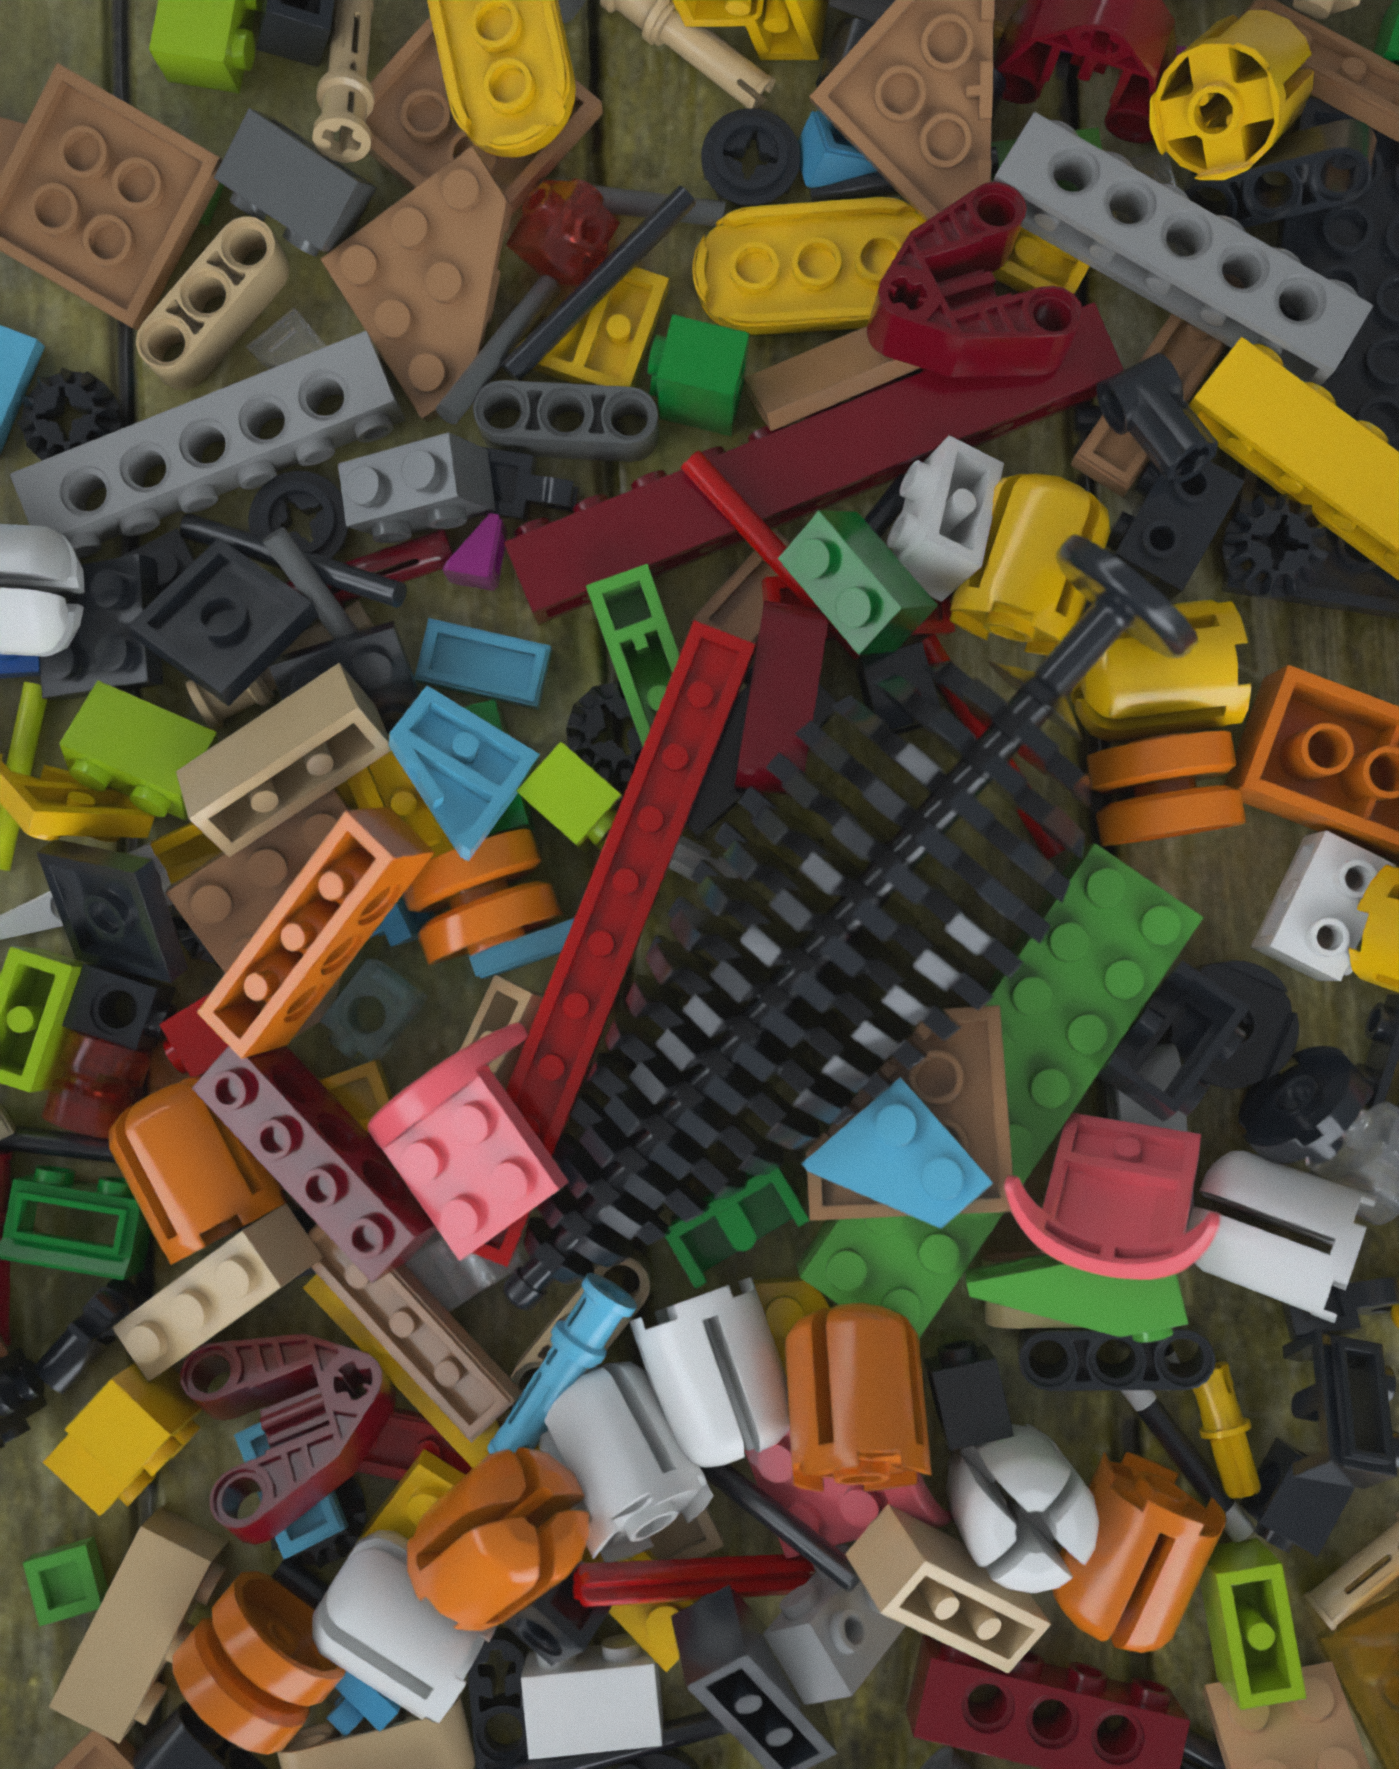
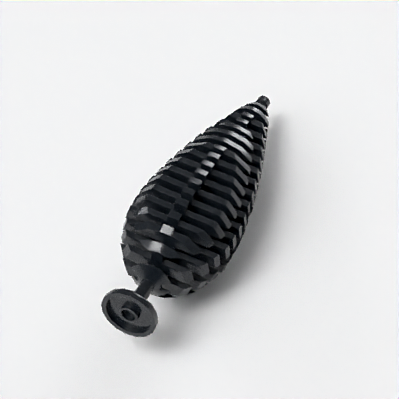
M1076 534L1068 536L1056 552L1057 563L1062 573L1092 605L1034 672L1009 665L988 662L992 669L1016 691L1008 702L977 677L971 679L953 664L951 660L922 665L926 672L943 689L946 687L967 705L970 714L987 728L977 740L973 732L946 710L942 709L939 711L922 697L915 686L901 676L893 674L872 680L873 685L882 691L895 706L916 725L920 724L939 740L942 747L958 760L947 775L911 743L907 744L881 718L861 702L856 701L852 696L849 695L832 705L833 709L931 792L917 810L811 720L795 733V735L811 747V750L836 773L855 785L863 792L862 795L891 821L900 825L901 828L889 841L879 831L865 825L850 812L851 808L822 784L810 778L785 755L779 752L766 768L782 781L781 786L805 809L819 814L834 827L831 833L858 857L871 861L865 870L861 871L851 861L835 857L821 844L824 839L797 817L783 812L755 787L750 786L739 803L754 815L751 822L774 845L789 848L801 857L805 862L800 869L828 895L841 897L835 902L823 891L807 890L792 877L797 872L795 868L769 848L752 843L731 823L724 821L714 838L716 842L726 849V852L722 855L723 858L745 881L761 882L776 895L769 905L788 923H780L764 909L770 901L738 878L726 877L708 860H700L691 878L699 884L695 892L710 910L697 909L685 897H677L667 915L673 919L669 927L679 941L670 942L664 935H656L647 952L646 960L656 978L642 974L637 975L625 999L633 1015L617 1013L605 1037L609 1051L620 1048L638 1066L630 1073L620 1064L624 1060L623 1058L614 1054L598 1053L587 1082L592 1081L611 1100L602 1108L587 1093H581L577 1097L570 1116L586 1132L579 1140L581 1144L569 1133L563 1134L559 1139L553 1158L560 1163L559 1168L569 1183L537 1205L544 1219L539 1217H530L523 1243L525 1250L531 1258L523 1267H517L505 1281L503 1288L506 1297L514 1306L525 1311L534 1309L546 1296L547 1288L554 1280L567 1285L584 1280L587 1273L595 1272L592 1262L604 1267H614L631 1258L635 1250L631 1239L636 1235L646 1245H650L671 1234V1231L667 1229L669 1226L659 1217V1214L664 1210L662 1206L664 1203L684 1222H689L709 1211L710 1207L687 1186L694 1176L715 1194V1199H725L747 1188V1175L745 1172L754 1176L768 1175L784 1164V1151L780 1145L788 1149L803 1150L820 1139V1128L813 1116L829 1124L833 1121L838 1125L858 1111L850 1103L854 1098L847 1088L856 1093L862 1088L874 1099L893 1085V1082L879 1070L884 1064L874 1053L885 1060L892 1055L908 1070H911L927 1057V1053L908 1038L913 1032L895 1012L915 1026L921 1021L943 1041H946L962 1028V1025L938 1005L941 999L917 975L908 978L888 961L894 953L872 933L882 941L895 939L918 959L913 965L916 969L945 991L951 987L977 1011L981 1010L994 997V994L967 972L969 967L945 944L938 946L917 928L921 924L917 918L899 902L889 899L896 890L914 905H925L948 925L945 930L974 954H982L1008 978L1015 974L1024 961L997 939L998 936L972 912H966L946 895L948 891L917 866L930 853L946 868L955 871L978 891L977 894L1009 920L1011 919L1039 944L1042 943L1052 926L945 834L961 817L977 833L1011 859L1022 871L1063 903L1071 882L1060 874L1050 862L1025 840L1019 839L999 822L995 814L976 798L989 784L990 788L1017 811L1020 808L1042 827L1044 833L1082 860L1085 833L1057 805L1053 807L1029 787L1028 779L1011 766L1008 761L1018 752L1019 756L1045 777L1049 773L1072 793L1071 796L1083 805L1091 807L1090 777L1059 752L1060 746L1039 728L1049 719L1074 738L1083 741L1065 698L1124 631L1151 650L1167 658L1184 657L1198 644L1199 640L1196 631L1186 618L1158 590L1137 572L1094 542ZM719 916H733L748 929L740 941L755 955H751L735 941L742 932ZM864 927H867L870 931H861V930H862ZM705 949L720 963L711 975L706 971L713 963L694 950ZM865 973L888 993L882 1002L889 1007L879 1011L859 993L866 984L858 975ZM677 983L692 999L683 1008L677 1002L684 994L666 984ZM836 1007L859 1027L851 1036L857 1040L856 1042L851 1044L831 1026L839 1016L832 1008ZM648 1015L665 1031L658 1041L649 1034L655 1026L639 1019L640 1017ZM805 1041H808L829 1060V1063L822 1070L826 1074L825 1076H822L802 1058L810 1048ZM782 1079L800 1094L799 1098L793 1103L796 1108L791 1106L774 1090V1087ZM753 1111L772 1128L765 1136L768 1140H765L745 1121ZM723 1144L743 1161L738 1168L741 1170L740 1172L735 1170L717 1153Z

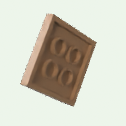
M429 17L370 82L375 99L373 111L366 118V124L369 126L372 135L368 154L412 191L473 146L513 206V214L538 187L540 180L547 177L603 114L602 101L575 79L576 93L571 115L562 131L551 143L535 153L522 157L509 158L490 154L480 149L468 138L452 115L431 17Z
M57 63L0 174V251L138 331L145 319L154 310L220 183L214 179V176L223 160L214 153Z

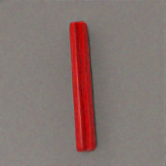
M784 1554L583 1563L574 1571L572 1589L574 1598L579 1600L581 1605L585 1607L696 1601L702 1596L714 1593L727 1585H730L741 1598L787 1595L794 1589L806 1584L814 1575L815 1568L802 1555L786 1559Z

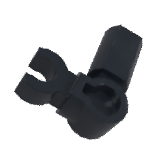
M112 1279L83 1307V1314L68 1325L67 1330L33 1366L37 1375L44 1383L61 1394L73 1388L116 1340L114 1337H117L112 1327L147 1302L149 1298L128 1279Z

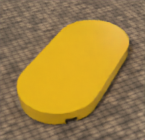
M427 0L449 106L455 121L468 138L480 149L490 154L509 158L535 153L551 143L566 125L573 109L576 93L575 77L559 1Z
M889 197L763 205L736 209L716 222V227L708 233L706 238L704 234L696 247L692 262L696 294L701 306L713 321L723 327L748 332L749 335L860 329L868 326L879 283L905 239L912 230L926 221L920 214L915 212V209L903 200Z

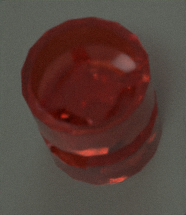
M70 1029L59 1060L66 1074L65 1077L52 1081L41 1117L50 1123L74 1132L109 1139L108 1131L120 1114L136 1104L129 1093L131 1089L143 1085L154 1053L153 1050H133ZM98 1073L105 1074L104 1083L95 1081Z

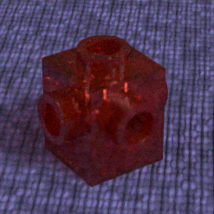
M573 178L571 181L543 180L525 199L522 207L523 215L506 245L540 276L548 275L560 285L578 287L592 273L593 269L598 267L605 259L609 251V241L620 222L602 205L604 197L591 184L578 178Z

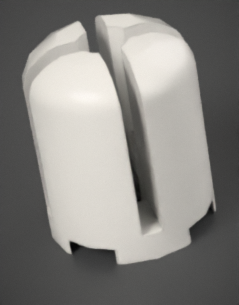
M0 524V654L52 656L68 648L80 627L84 607L79 604H66L64 597L47 592L84 593L83 568L74 547L61 533L47 526Z
M1230 1151L1220 1157L1206 1172L1199 1191L1203 1193L1202 1196L1204 1198L1330 1245L1332 1250L1330 1255L1221 1215L1219 1228L1213 1241L1204 1254L1194 1263L1206 1273L1335 1323L1337 1314L1326 1311L1324 1308L1332 1286L1346 1290L1367 1228L1354 1223L1360 1202L1374 1207L1377 1197L1281 1163H1273L1247 1151ZM1194 1206L1187 1226V1232L1198 1226L1210 1211Z
M752 1277L738 1281L742 1294L733 1297L728 1285L655 1311L658 1325L645 1329L641 1317L629 1321L653 1392L660 1402L665 1420L681 1451L692 1463L699 1467H716L744 1458V1450L755 1449L756 1452L765 1450L776 1445L790 1430L787 1376Z
M606 1363L601 1367L587 1369L551 1406L544 1420L548 1430L540 1436L538 1446L541 1451L549 1453L574 1473L585 1495L583 1500L574 1505L570 1511L589 1512V1536L586 1545L593 1559L600 1552L605 1562H618L652 1548L654 1545L649 1538L650 1536L667 1527L681 1512L687 1524H689L708 1506L713 1498V1493L706 1482L701 1468L692 1463L681 1451L668 1426L660 1402L653 1392L647 1371L634 1363Z
M1011 1424L1014 1433L1012 1437L954 1450L947 1463L949 1471L945 1490L951 1516L968 1552L979 1567H986L991 1579L1006 1589L1033 1594L1059 1588L1073 1578L1052 1541L1056 1539L1077 1560L1086 1565L1096 1547L1100 1522L1093 1494L1052 1438L1030 1424H1026L1027 1426ZM995 1480H997L1017 1502L1012 1503L1011 1501H1009V1504H1007L999 1488L994 1483Z
M378 1530L357 1542L313 1613L312 1639L319 1653L420 1719L427 1718L433 1723L434 1721L439 1723L467 1683L463 1679L474 1663L484 1640L490 1642L498 1625L484 1631L458 1630L454 1628L458 1622L440 1614L426 1597L421 1601L417 1598L407 1572V1543L409 1539L397 1531Z

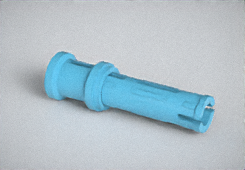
M587 1273L581 1283L584 1290L567 1319L558 1320L551 1330L552 1336L550 1341L552 1347L548 1351V1355L532 1376L504 1424L501 1425L494 1438L489 1442L487 1448L490 1454L503 1449H509L513 1453L518 1448L535 1449L539 1443L540 1436L548 1430L544 1420L553 1403L584 1374L587 1368H595L596 1365L602 1363L607 1354L604 1346L621 1319L623 1317H631L637 1308L635 1300L620 1286L600 1275Z

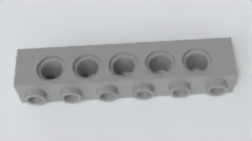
M1036 112L1032 114L994 177L993 182L1008 184L1017 189L1024 197L1027 210L1022 228L1231 348L1234 347L1241 336L1251 344H1262L1269 347L1282 359L1284 368L1303 382H1313L1321 386L1336 370L1373 307L1371 303L1358 297L1356 291L1348 284L1323 277L1302 265L1299 258L1292 252L1267 245L1246 233L1243 226L1236 220L1211 213L1190 201L1186 193L1180 188L1167 183L1160 184L1134 169L1131 162L1124 156L1115 152H1104L1078 137L1076 131L1068 124L1059 120H1048ZM1056 181H1070L1077 186L1079 191H1066L1059 187ZM1120 211L1126 213L1133 219L1134 224H1125L1118 221L1111 212ZM1173 242L1182 245L1190 256L1175 254L1168 247L1167 243ZM1223 274H1231L1239 278L1245 289L1231 286L1225 280ZM1279 305L1292 308L1298 314L1300 321L1287 318L1282 313Z
M366 330L10 473V477L29 525L47 526L61 533L74 547L78 559H82L98 552L102 547L101 543L122 534L125 536H138L148 533L160 525L159 519L181 510L185 513L205 510L218 502L219 495L238 487L242 489L259 488L276 477V472L298 463L302 466L322 463L335 454V448L355 440L362 443L379 440L393 431V425L405 421V418L380 356ZM331 395L344 397V402L336 413L328 416L317 414L319 404L326 397ZM274 418L285 419L284 428L278 436L268 440L259 439L260 430L267 421ZM218 441L226 443L225 451L217 461L208 464L202 463V454L207 446ZM166 465V473L162 481L153 487H144V479L147 472L154 466ZM106 488L107 495L104 503L96 510L87 511L86 503L90 494L97 489Z

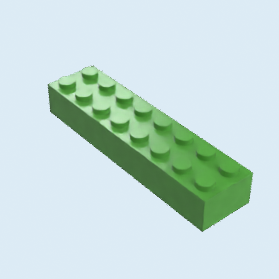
M1096 843L1084 847L1082 860L1074 855L1062 872V875L1071 882L1063 903L1051 893H1048L1037 909L1036 913L1052 926L1042 943L1039 944L1023 930L1010 949L1024 961L1023 965L1011 978H1008L997 968L985 986L994 994V997L985 1006L1000 1005L1013 1176L1019 1177L1022 1186L1204 918ZM1004 1212L958 1214L943 1228H938L913 1216L826 1220L796 1263L797 1271L801 1279L839 1305L866 1303L882 1306L901 1314L911 1322L920 1338Z

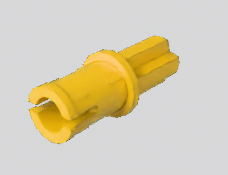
M1219 1361L1215 1362L1214 1372L1208 1381L1198 1388H1193L1203 1424L1199 1428V1434L1201 1438L1210 1440L1222 1486L1229 1498L1249 1497L1257 1494L1261 1489L1246 1436V1431L1251 1429L1252 1425L1250 1419L1243 1418L1233 1387L1229 1363Z

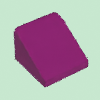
M489 513L445 563L442 571L450 583L495 591V588H498L506 549L504 541H507L508 532L499 515Z

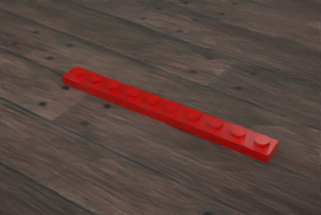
M696 620L692 623L506 1089V1093L552 1158L756 651V644ZM532 1210L472 1253L508 1267L513 1259Z

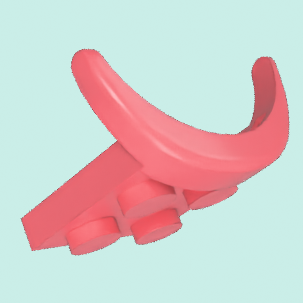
M512 1023L498 1029L442 1061L398 1093L368 1123V1132L376 1145L382 1148L459 1261L569 1183L487 1065L521 1044L527 1038V1030L521 1023Z
M1071 1113L1063 1127L1043 1208L1041 1209L1027 1194L1019 1177L1007 1176L1004 1184L1007 1201L1013 1216L1027 1237L1038 1248L1064 1264L1107 1277L1146 1280L1177 1274L1188 1268L1204 1254L1213 1241L1220 1224L1221 1215L1210 1211L1198 1226L1185 1233L1200 1153L1201 1134Z
M790 1430L776 1445L760 1452H756L755 1449L744 1450L758 1487L833 1546L858 1540L868 1525L875 1520L887 1504L936 1529L946 1526L952 1520L951 1512L945 1511L935 1501L918 1471V1484L912 1486L864 1492L863 1485L839 1484L834 1482V1478H823L824 1492L801 1489L793 1485ZM778 1537L786 1559L800 1555Z

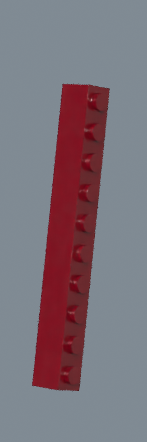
M1095 302L1082 307V323L1060 367L1050 374L948 377L921 368V373L901 381L898 377L863 392L864 396L844 404L839 402L806 416L805 420L788 427H781L774 431H770L767 425L761 427L748 436V443L725 452L724 447L717 446L704 450L702 453L769 528L774 530L819 510L894 481L899 474L905 475L916 460L924 462L949 435L975 448L1077 405L1096 399L1098 383L1124 369ZM657 470L636 479L631 484L632 490L610 499L607 494H598L580 501L572 508L573 514L550 523L549 518L529 521L518 527L514 531L515 537L504 541V544L538 625L592 604L586 585L648 564L652 578H656L746 540L683 470L667 475L665 470Z

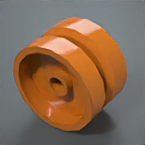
M1229 731L1191 734L1173 733L1131 741L1126 745L1101 750L1086 757L1092 790L1101 794L1134 793V798L1107 804L1095 814L1100 846L1122 845L1178 837L1246 823L1241 790L1230 785L1197 788L1196 781L1224 775L1236 765L1232 734Z
M531 829L514 830L485 838L469 862L460 857L455 849L431 858L402 895L407 910L426 913L449 906L451 908L450 911L427 921L417 933L428 965L438 964L467 954L474 956L490 947L526 936V932L545 925L563 915L552 884L533 881L509 888L508 884L531 874L542 861Z
M258 1571L241 1572L212 1607V1617L203 1618L172 1655L174 1677L182 1695L198 1716L223 1738L245 1750L266 1755L282 1751L307 1720L310 1714V1706L322 1703L343 1678L346 1670L319 1653L312 1639L314 1610L275 1581L271 1575Z

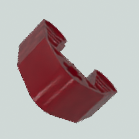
M1028 0L1008 19L993 59V67L1002 73L1006 79V88L1002 96L1003 100L1016 104L1036 102L1040 97L1045 81L1049 82L1062 49L1072 53L1070 64L1080 67L1077 78L1082 81L1089 82L1093 71L1104 75L1108 65L1120 69L1104 119L1107 131L1115 137L1131 143H1148L1154 140L1150 130V99L1158 88L1163 72L1177 57L1175 19L1162 0Z
M1000 182L984 183L909 233L879 283L866 331L868 341L875 351L885 357L948 377L1050 374L1060 367L1083 319L1081 302L1076 296L1065 288L1053 285L1035 288L1013 296L1009 293L997 297L993 289L996 280L992 272L1003 267L1009 260L1026 216L1027 206L1024 197L1017 189Z
M307 1334L205 1344L190 1353L180 1371V1383L184 1392L213 1419L231 1420L266 1407L260 1410L261 1417L259 1419L271 1449L266 1450L265 1455L235 1466L223 1473L214 1484L210 1494V1510L215 1520L242 1542L253 1545L266 1543L277 1536L353 1476L393 1413L397 1401L395 1387L380 1364L371 1355ZM230 1371L231 1374L228 1382L223 1388L216 1392L208 1393L212 1380L222 1372ZM368 1382V1384L363 1385L367 1393L359 1399L353 1400L352 1397H358L354 1389L360 1384ZM262 1492V1500L255 1513L247 1518L238 1519V1510L242 1501L252 1493Z

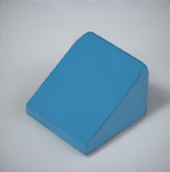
M811 111L798 140L800 148L799 167L806 187H823L877 171L821 112Z

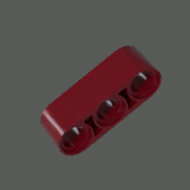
M764 600L735 787L748 789L750 786H753L759 791L791 796L781 786L782 781L766 768L779 752L805 773L809 746L795 733L810 720L813 722L829 620L820 609Z

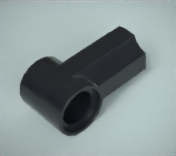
M1157 353L1098 383L1096 388L1097 400L1108 425L1119 435L1130 432L1167 481L1175 479L1182 483L1196 476L1216 456L1218 441L1183 399V387L1180 377L1171 361L1165 355Z

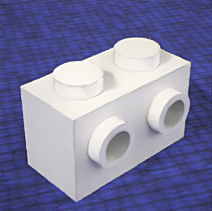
M950 435L924 462L916 460L908 469L900 487V496L905 498L903 510L893 524L887 540V546L893 549L892 553L929 596L941 602L982 567L993 517L994 487L1001 479L1004 465L1003 462Z
M1327 830L1304 835L1250 948L1317 981H1341L1343 975H1349L1353 972L1349 948L1361 951V938L1368 913L1358 911V904L1369 883L1383 866L1390 865L1396 867V864Z
M630 1634L608 1637L602 1641L601 1645L587 1646L583 1652L552 1666L536 1652H527L521 1675L529 1759L662 1746L663 1707L659 1667Z

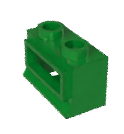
M39 1165L35 1167V1173L13 1179L3 1236L0 1242V1259L125 1280L144 1270L151 1229L124 1177L100 1176L98 1184L74 1180L76 1171L73 1169ZM38 1202L119 1215L114 1245L33 1231Z
M780 1167L768 1175L754 1176L745 1172L747 1175V1188L730 1198L715 1199L713 1192L704 1196L701 1199L710 1207L709 1211L689 1222H684L677 1214L671 1216V1226L667 1228L671 1231V1234L665 1236L695 1289L707 1283L704 1271L738 1251L751 1249L756 1240L792 1219L795 1220L798 1227L810 1221L803 1205Z

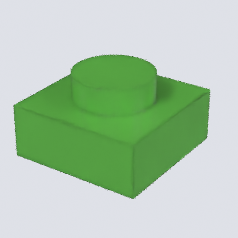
M95 1537L32 1554L23 1562L39 1627L98 1610L108 1591Z

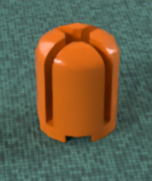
M202 1076L185 1078L177 1084H171L141 1099L135 1105L123 1111L108 1131L109 1149L170 1265L287 1203L282 1192L284 1190L283 1186L192 1089Z
M866 1303L840 1304L834 1306L831 1310L821 1308L800 1318L790 1328L785 1342L793 1485L801 1489L824 1492L823 1478H834L836 1483L863 1485L864 1492L916 1485L918 1484L917 1471L931 1476L919 1335L911 1322L906 1317L888 1308Z
M518 1448L514 1453L509 1449H503L486 1456L430 1506L421 1516L415 1534L407 1543V1572L417 1598L421 1601L426 1597L440 1614L458 1622L454 1626L458 1630L484 1631L507 1621L562 1581L582 1559L589 1536V1512L569 1511L585 1497L574 1473L549 1453L536 1449Z
M1103 1452L1088 1485L1089 1490L1094 1496L1100 1522L1095 1550L1086 1565H1084L1061 1545L1058 1553L1070 1570L1073 1578L1061 1587L1052 1589V1592L1060 1608L1080 1630L1101 1642L1107 1641L1111 1637L1115 1648L1144 1653L1157 1651L1172 1640L1227 1520L1225 1511L1215 1499L1211 1497L1205 1508L1175 1485L1179 1476L1177 1472L1153 1460L1130 1452L1125 1453L1121 1463L1109 1461L1106 1452Z

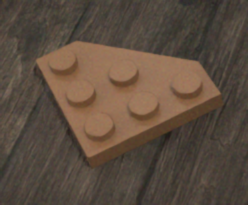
M895 0L809 96L810 102L925 221L984 183L991 182L994 0Z
M473 146L320 259L360 323L367 330L374 345L421 419L427 422L439 416L436 406L483 348L487 323H491L501 273L498 270V263L504 232L508 233L513 206L491 171Z
M336 787L231 857L221 852L167 888L165 892L167 897L225 974L344 812L351 810ZM341 976L293 1038L334 1012Z
M1000 1005L984 1006L979 1011L974 1007L943 1009L962 1025L960 1030L946 1041H943L921 1022L915 1028V1032L910 1039L927 1053V1057L911 1070H908L896 1058L892 1057L879 1070L893 1083L901 1077L992 1180L993 1184L959 1214L1012 1212L1004 1190L1006 1177L1013 1176ZM862 1089L851 1101V1104L858 1111L838 1125L834 1123L827 1132H824L820 1139L806 1152V1158L810 1157L875 1099ZM807 1171L810 1220L910 1216Z

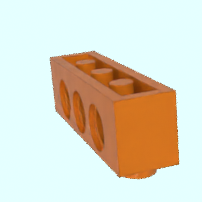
M390 807L345 811L197 1013L241 1059L288 1045L435 851Z

